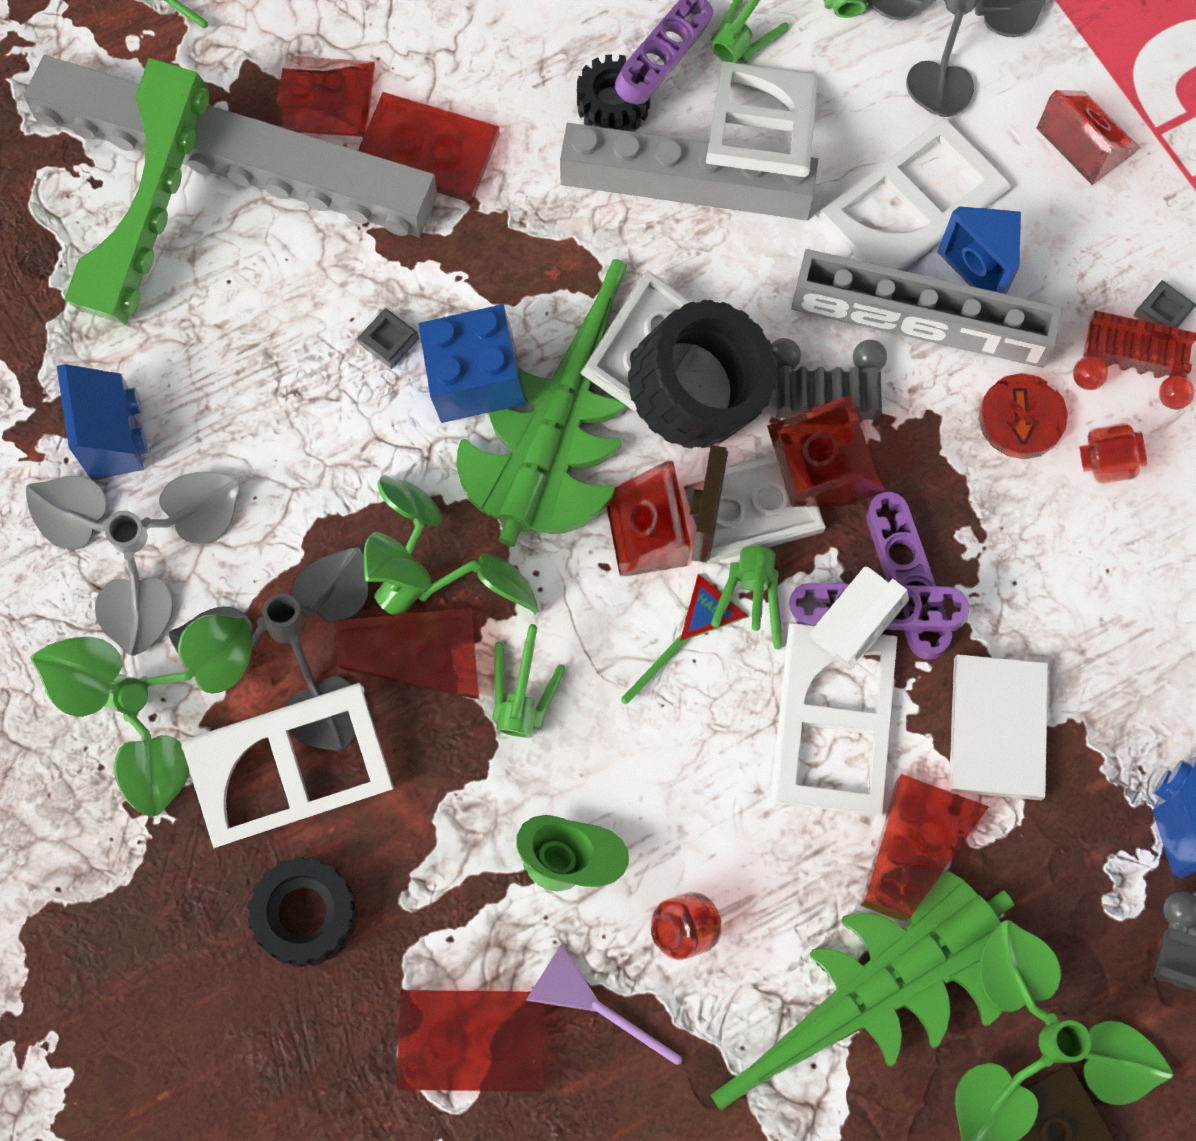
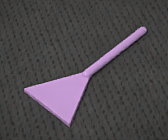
M560 945L526 998V1001L596 1011L674 1064L679 1065L682 1063L680 1055L599 1002L564 945Z

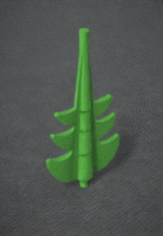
M619 259L611 261L598 296L553 377L548 379L534 376L519 368L525 401L535 407L534 411L520 413L503 409L489 412L493 430L503 444L512 449L510 454H491L473 446L467 439L460 441L456 465L462 489L476 508L491 517L499 519L504 524L498 540L506 546H515L520 531L528 532L534 530L542 533L562 534L582 528L603 512L615 494V488L612 485L586 484L572 478L568 471L569 468L583 469L597 466L610 459L622 446L621 439L596 437L580 429L581 422L591 424L606 422L617 417L627 409V406L617 399L603 397L590 392L592 381L580 374L605 334L613 300L627 268V264Z
M931 866L904 867L881 876L878 881L879 886L890 891L901 901L908 912L911 924L903 929L894 921L877 914L858 913L843 916L841 920L842 925L854 932L862 940L868 950L870 960L863 966L855 958L844 952L832 949H812L810 958L819 964L830 976L836 990L749 1068L710 1094L719 1110L722 1111L760 1083L863 1028L869 1032L879 1045L887 1066H894L900 1051L902 1037L896 1011L902 1007L907 1008L917 1016L928 1034L930 1046L937 1048L948 1027L950 1003L945 984L951 981L958 983L966 989L978 1007L982 1025L990 1026L1003 1011L990 1002L982 988L980 962L988 938L1000 924L998 917L1014 907L1010 896L1005 891H1001L986 902L963 879L949 871Z

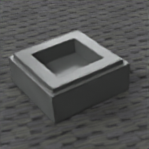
M1161 280L1137 308L1133 316L1163 338L1169 340L1194 310L1196 304Z
M385 308L357 339L359 345L392 369L419 340V334Z

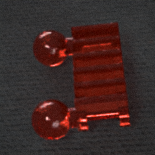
M1094 310L1089 319L1083 358L1073 368V379L1084 390H1096L1107 381L1108 367L1113 364H1118L1120 370L1123 371L1129 368H1136L1137 374L1140 375L1148 371L1153 372L1154 378L1168 375L1170 377L1166 378L1159 387V399L1169 409H1183L1193 401L1195 395L1194 385L1188 379V376L1192 369V364L1189 362L1192 345L1196 341V333Z

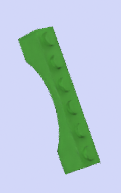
M148 59L135 96L142 116L146 140L145 165L139 189L128 212L116 229L95 249L78 259L64 300L79 311L126 325L129 316L133 315L138 308L140 302L139 287L143 275L148 274L153 265L154 252L152 249L157 235L161 234L166 227L168 220L166 209L171 194H175L180 187L182 179L181 165L185 154H189L193 149L196 137L194 128L198 116L206 111L209 102V87L195 71L155 59Z

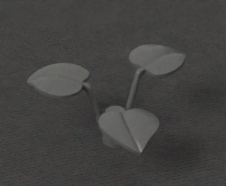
M868 0V3L880 15L902 21L909 19L915 8L924 11L936 0ZM944 0L947 10L954 14L955 17L941 62L938 64L933 61H921L911 67L906 78V88L911 98L928 112L934 115L938 114L941 117H951L962 112L972 98L974 92L973 79L966 69L948 66V62L963 15L975 8V15L984 16V23L990 31L1005 37H1020L1030 32L1034 27L1046 0Z
M359 547L332 553L310 564L296 577L292 587V595L286 593L275 594L267 599L263 605V617L257 619L258 627L252 636V648L259 644L265 630H268L269 635L275 641L290 643L309 687L307 690L295 693L289 699L287 706L351 685L345 679L333 676L325 679L317 686L301 647L299 637L305 629L303 615L311 618L318 613L327 622L339 623L352 619L363 610L369 596V585L365 581L363 554ZM216 607L200 613L186 624L169 631V638L178 653V644L182 632L192 621L200 617L216 614L245 618L249 623L252 635L253 627L251 621L239 609ZM348 711L289 730L298 741L305 745L332 751L346 749L356 737Z

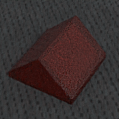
M1055 90L1049 97L1036 127L1091 185L1095 184L1141 148L1085 91Z
M667 460L615 487V494L607 505L620 576H631L688 566L691 544L674 462Z

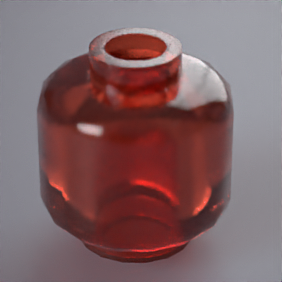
M1128 423L1093 428L1088 432L1087 445L1079 446L1083 472L1092 471L1095 481L1099 484L1133 480L1138 477L1140 467L1147 466L1142 431L1135 432Z
M688 892L663 900L654 909L651 917V936L654 943L662 953L675 960H685L710 951L718 943L722 933L719 911L712 900L702 893Z

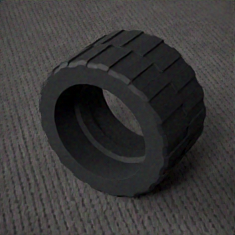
M702 300L695 303L693 301L684 304L679 310L675 309L640 342L639 348L633 353L630 361L631 368L628 371L629 393L640 418H643L648 424V428L655 434L657 433L662 436L665 441L682 445L684 448H707L715 443L720 444L734 435L762 413V410L769 405L773 398V390L776 389L777 361L774 358L770 340H767L763 333L764 330L758 323L750 319L747 313L742 310L739 311L725 302L718 303L713 300ZM687 343L697 345L710 352L720 362L730 384V400L727 408H714L704 405L687 393L680 384L674 370L673 349L675 344Z

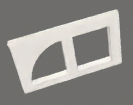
M722 61L706 164L799 177L808 176L810 172L818 76L812 73ZM731 82L765 91L783 102L790 111L728 103ZM725 123L792 132L790 152L785 154L722 145Z
M943 117L820 211L819 217L863 262L905 271L941 243L951 214L957 207L986 208L1008 191L1011 185ZM937 141L980 183L943 213L900 170ZM884 183L925 226L905 233L882 232L860 224L848 216L845 211Z
M797 623L789 624L770 802L777 805L784 804L881 817L883 814L897 636L881 634L865 653V655L880 656L875 713L804 704L807 690L813 680L824 669L839 660L811 639L810 632L815 626ZM802 725L873 734L868 794L796 785Z
M360 682L181 741V748L186 757L213 848L394 789L364 695V687ZM348 711L371 782L310 801L288 731ZM268 738L290 808L230 828L226 810V798L232 772L248 749L259 741Z

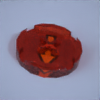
M1014 374L998 380L995 385L990 387L980 403L978 420L983 436L993 448L1006 456L1020 459L1042 456L1055 447L1066 430L1068 411L1064 398L1058 390L1054 391L1047 385L1048 382L1039 376L1029 374Z

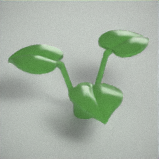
M382 475L379 478L377 486L384 501L393 510L404 517L413 519L414 530L406 547L392 537L379 532L372 533L365 543L363 554L365 581L384 582L374 596L377 603L385 611L394 616L402 617L417 598L425 602L432 593L473 571L477 572L480 581L489 589L527 608L534 615L537 614L538 605L525 577L512 564L493 554L482 553L478 558L479 561L472 560L431 584L429 573L411 554L425 524L435 528L440 526L442 523L441 511L435 501L419 487L388 475Z
M216 614L205 615L192 621L184 629L179 640V658L189 668L188 670L155 677L142 676L140 679L119 674L122 668L121 655L111 643L96 637L83 636L60 640L38 650L31 655L30 659L41 678L47 696L60 711L75 717H84L106 707L123 713L124 721L129 722L138 731L142 741H129L119 748L115 757L114 774L117 785L127 802L138 812L153 817L159 815L182 790L190 770L179 740L168 735H160L151 739L150 731L136 717V713L141 711L147 703V688L153 685L186 681L195 676L197 685L206 693L214 694L228 690L241 679L247 669L252 652V635L249 623L245 618Z
M1010 920L1001 922L988 938L980 962V980L986 996L999 1010L1013 1012L1026 1004L1028 1010L1033 1015L1045 1022L1046 1026L1039 1035V1048L1043 1056L1016 1073L1013 1078H1011L1004 1067L993 1063L974 1066L962 1076L955 1093V1109L962 1141H1018L1030 1131L1037 1118L1038 1101L1031 1091L1020 1086V1084L1043 1068L1050 1067L1053 1062L1070 1063L1087 1059L1082 1072L1087 1088L1096 1098L1111 1105H1125L1135 1102L1155 1087L1173 1077L1170 1066L1159 1050L1144 1035L1131 1026L1117 1021H1103L1093 1025L1088 1031L1084 1025L1074 1020L1059 1022L1054 1013H1047L1038 1007L1035 1001L1048 1000L1057 991L1061 979L1060 965L1056 955L1044 941L1021 929Z

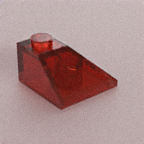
M293 56L282 68L277 100L283 128L298 133L367 137L376 68L375 62Z

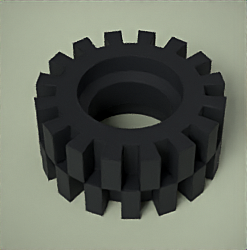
M612 54L605 55V63H601L597 57L592 60V69L588 65H585L582 69V76L579 75L577 79L576 90L578 114L580 118L584 117L585 125L591 126L594 124L595 127L621 129L623 131H629V126L631 125L634 130H637L641 127V119L645 121L648 117L650 98L642 104H632L625 101L614 105L607 104L598 98V93L602 89L615 87V81L623 65L626 63V56L619 54L618 61H612ZM639 73L633 83L643 82L645 77Z

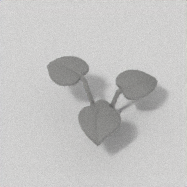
M195 472L179 476L169 482L159 496V504L162 510L169 516L167 519H150L145 517L140 520L136 514L130 511H118L102 523H99L107 511L106 497L102 489L94 481L82 476H64L45 482L28 484L26 486V499L29 512L37 528L55 546L67 550L84 548L90 542L94 529L98 532L105 531L109 542L118 551L124 553L131 581L127 579H114L107 583L97 595L95 614L98 624L104 633L128 655L136 656L149 649L158 641L166 630L173 611L172 596L164 581L156 577L145 578L139 581V572L134 553L141 550L146 544L148 538L147 529L168 528L175 524L178 535L186 542L193 544L213 542L228 530L233 520L240 485L236 478L217 472Z

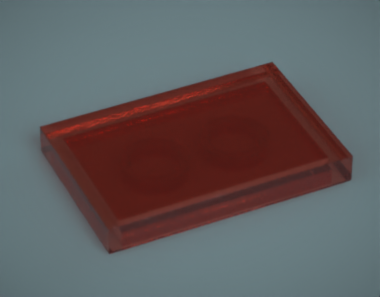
M382 92L358 151L432 173L435 176L437 193L473 203L500 135L499 126Z
M401 990L396 1090L543 1092L545 1003L526 1001L531 991Z

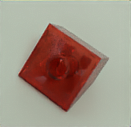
M851 395L767 425L792 507L846 506L886 491L862 415Z

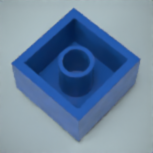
M504 304L418 323L430 398L441 423L526 404L513 333Z

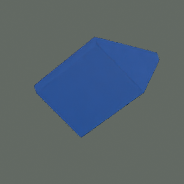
M959 206L951 214L937 253L969 286L1007 294L1020 267L1021 212Z

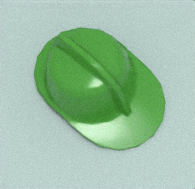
M540 815L524 822L516 835V848L521 860L524 862L523 867L538 886L549 891H565L573 888L575 885L602 887L612 884L624 875L629 864L628 849L623 840L611 830L597 825L571 821L557 816Z

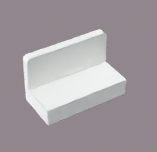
M864 567L811 630L810 637L819 646L852 670L909 601L908 590L894 579L887 582L869 567Z

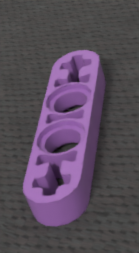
M679 0L623 65L615 81V89L623 100L632 104H642L651 97L704 33L713 16V8L710 2L707 0ZM692 13L695 17L689 23L685 17ZM666 31L678 34L683 42H676L670 39ZM646 54L657 55L663 60L664 65H657L651 62ZM639 73L645 77L643 82L633 83Z
M882 492L876 495L869 505L866 520L887 582L894 579L900 585L936 586L905 499L893 492ZM882 506H886L891 512L897 511L893 520L895 534L886 539L883 536H888L891 528L886 517L877 516ZM896 544L906 545L913 553V561L907 565L896 564L889 555V549ZM928 600L926 604L922 605V616L928 614L927 611L942 612L943 620H948L943 606L928 607ZM907 602L898 613L899 619L903 620L910 617L914 612L915 606ZM904 630L911 651L919 658L926 660L940 657L948 648L952 639L951 631H930L931 634L939 633L940 638L935 643V647H931L929 641H920L919 639L924 631Z
M805 583L798 586L792 592L789 600L790 610L794 618L800 624L816 626L829 608L817 607L814 609L813 615L807 616L804 608L798 607L799 603L806 602L808 595L813 594L818 603L831 604L829 595L837 594L836 601L850 584ZM902 585L908 590L909 599L915 604L914 612L907 619L899 620L894 618L885 630L956 631L968 619L969 606L967 598L961 591L952 587ZM920 597H929L928 607H941L944 604V599H953L954 607L961 608V612H954L952 620H943L942 612L927 611L929 620H920L923 612Z

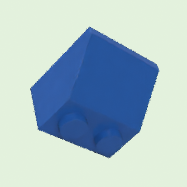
M68 364L56 366L68 447L89 478L97 480L144 470L141 454L148 453V445L143 428H137L135 414L142 412L137 389L129 388L121 373Z
M1196 756L1188 762L1181 760L1173 772L1167 770L1160 778L1153 792L1159 798L1152 812L1172 874L1180 879L1196 872Z

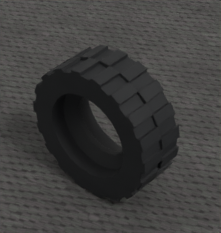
M294 857V860L291 861L283 860L278 862L276 867L271 870L268 869L262 874L263 878L259 883H255L252 889V898L248 900L247 909L250 911V918L247 919L249 927L254 932V939L265 952L284 964L288 963L295 967H303V965L308 964L310 966L320 965L321 961L325 959L330 960L335 957L336 952L341 947L344 949L349 942L348 937L355 930L356 923L354 919L355 915H357V905L354 902L355 896L351 887L337 869L313 857L312 860L305 859L304 857ZM303 888L311 889L319 893L325 901V920L318 930L309 935L298 936L291 934L283 927L280 921V906L284 898L292 891Z

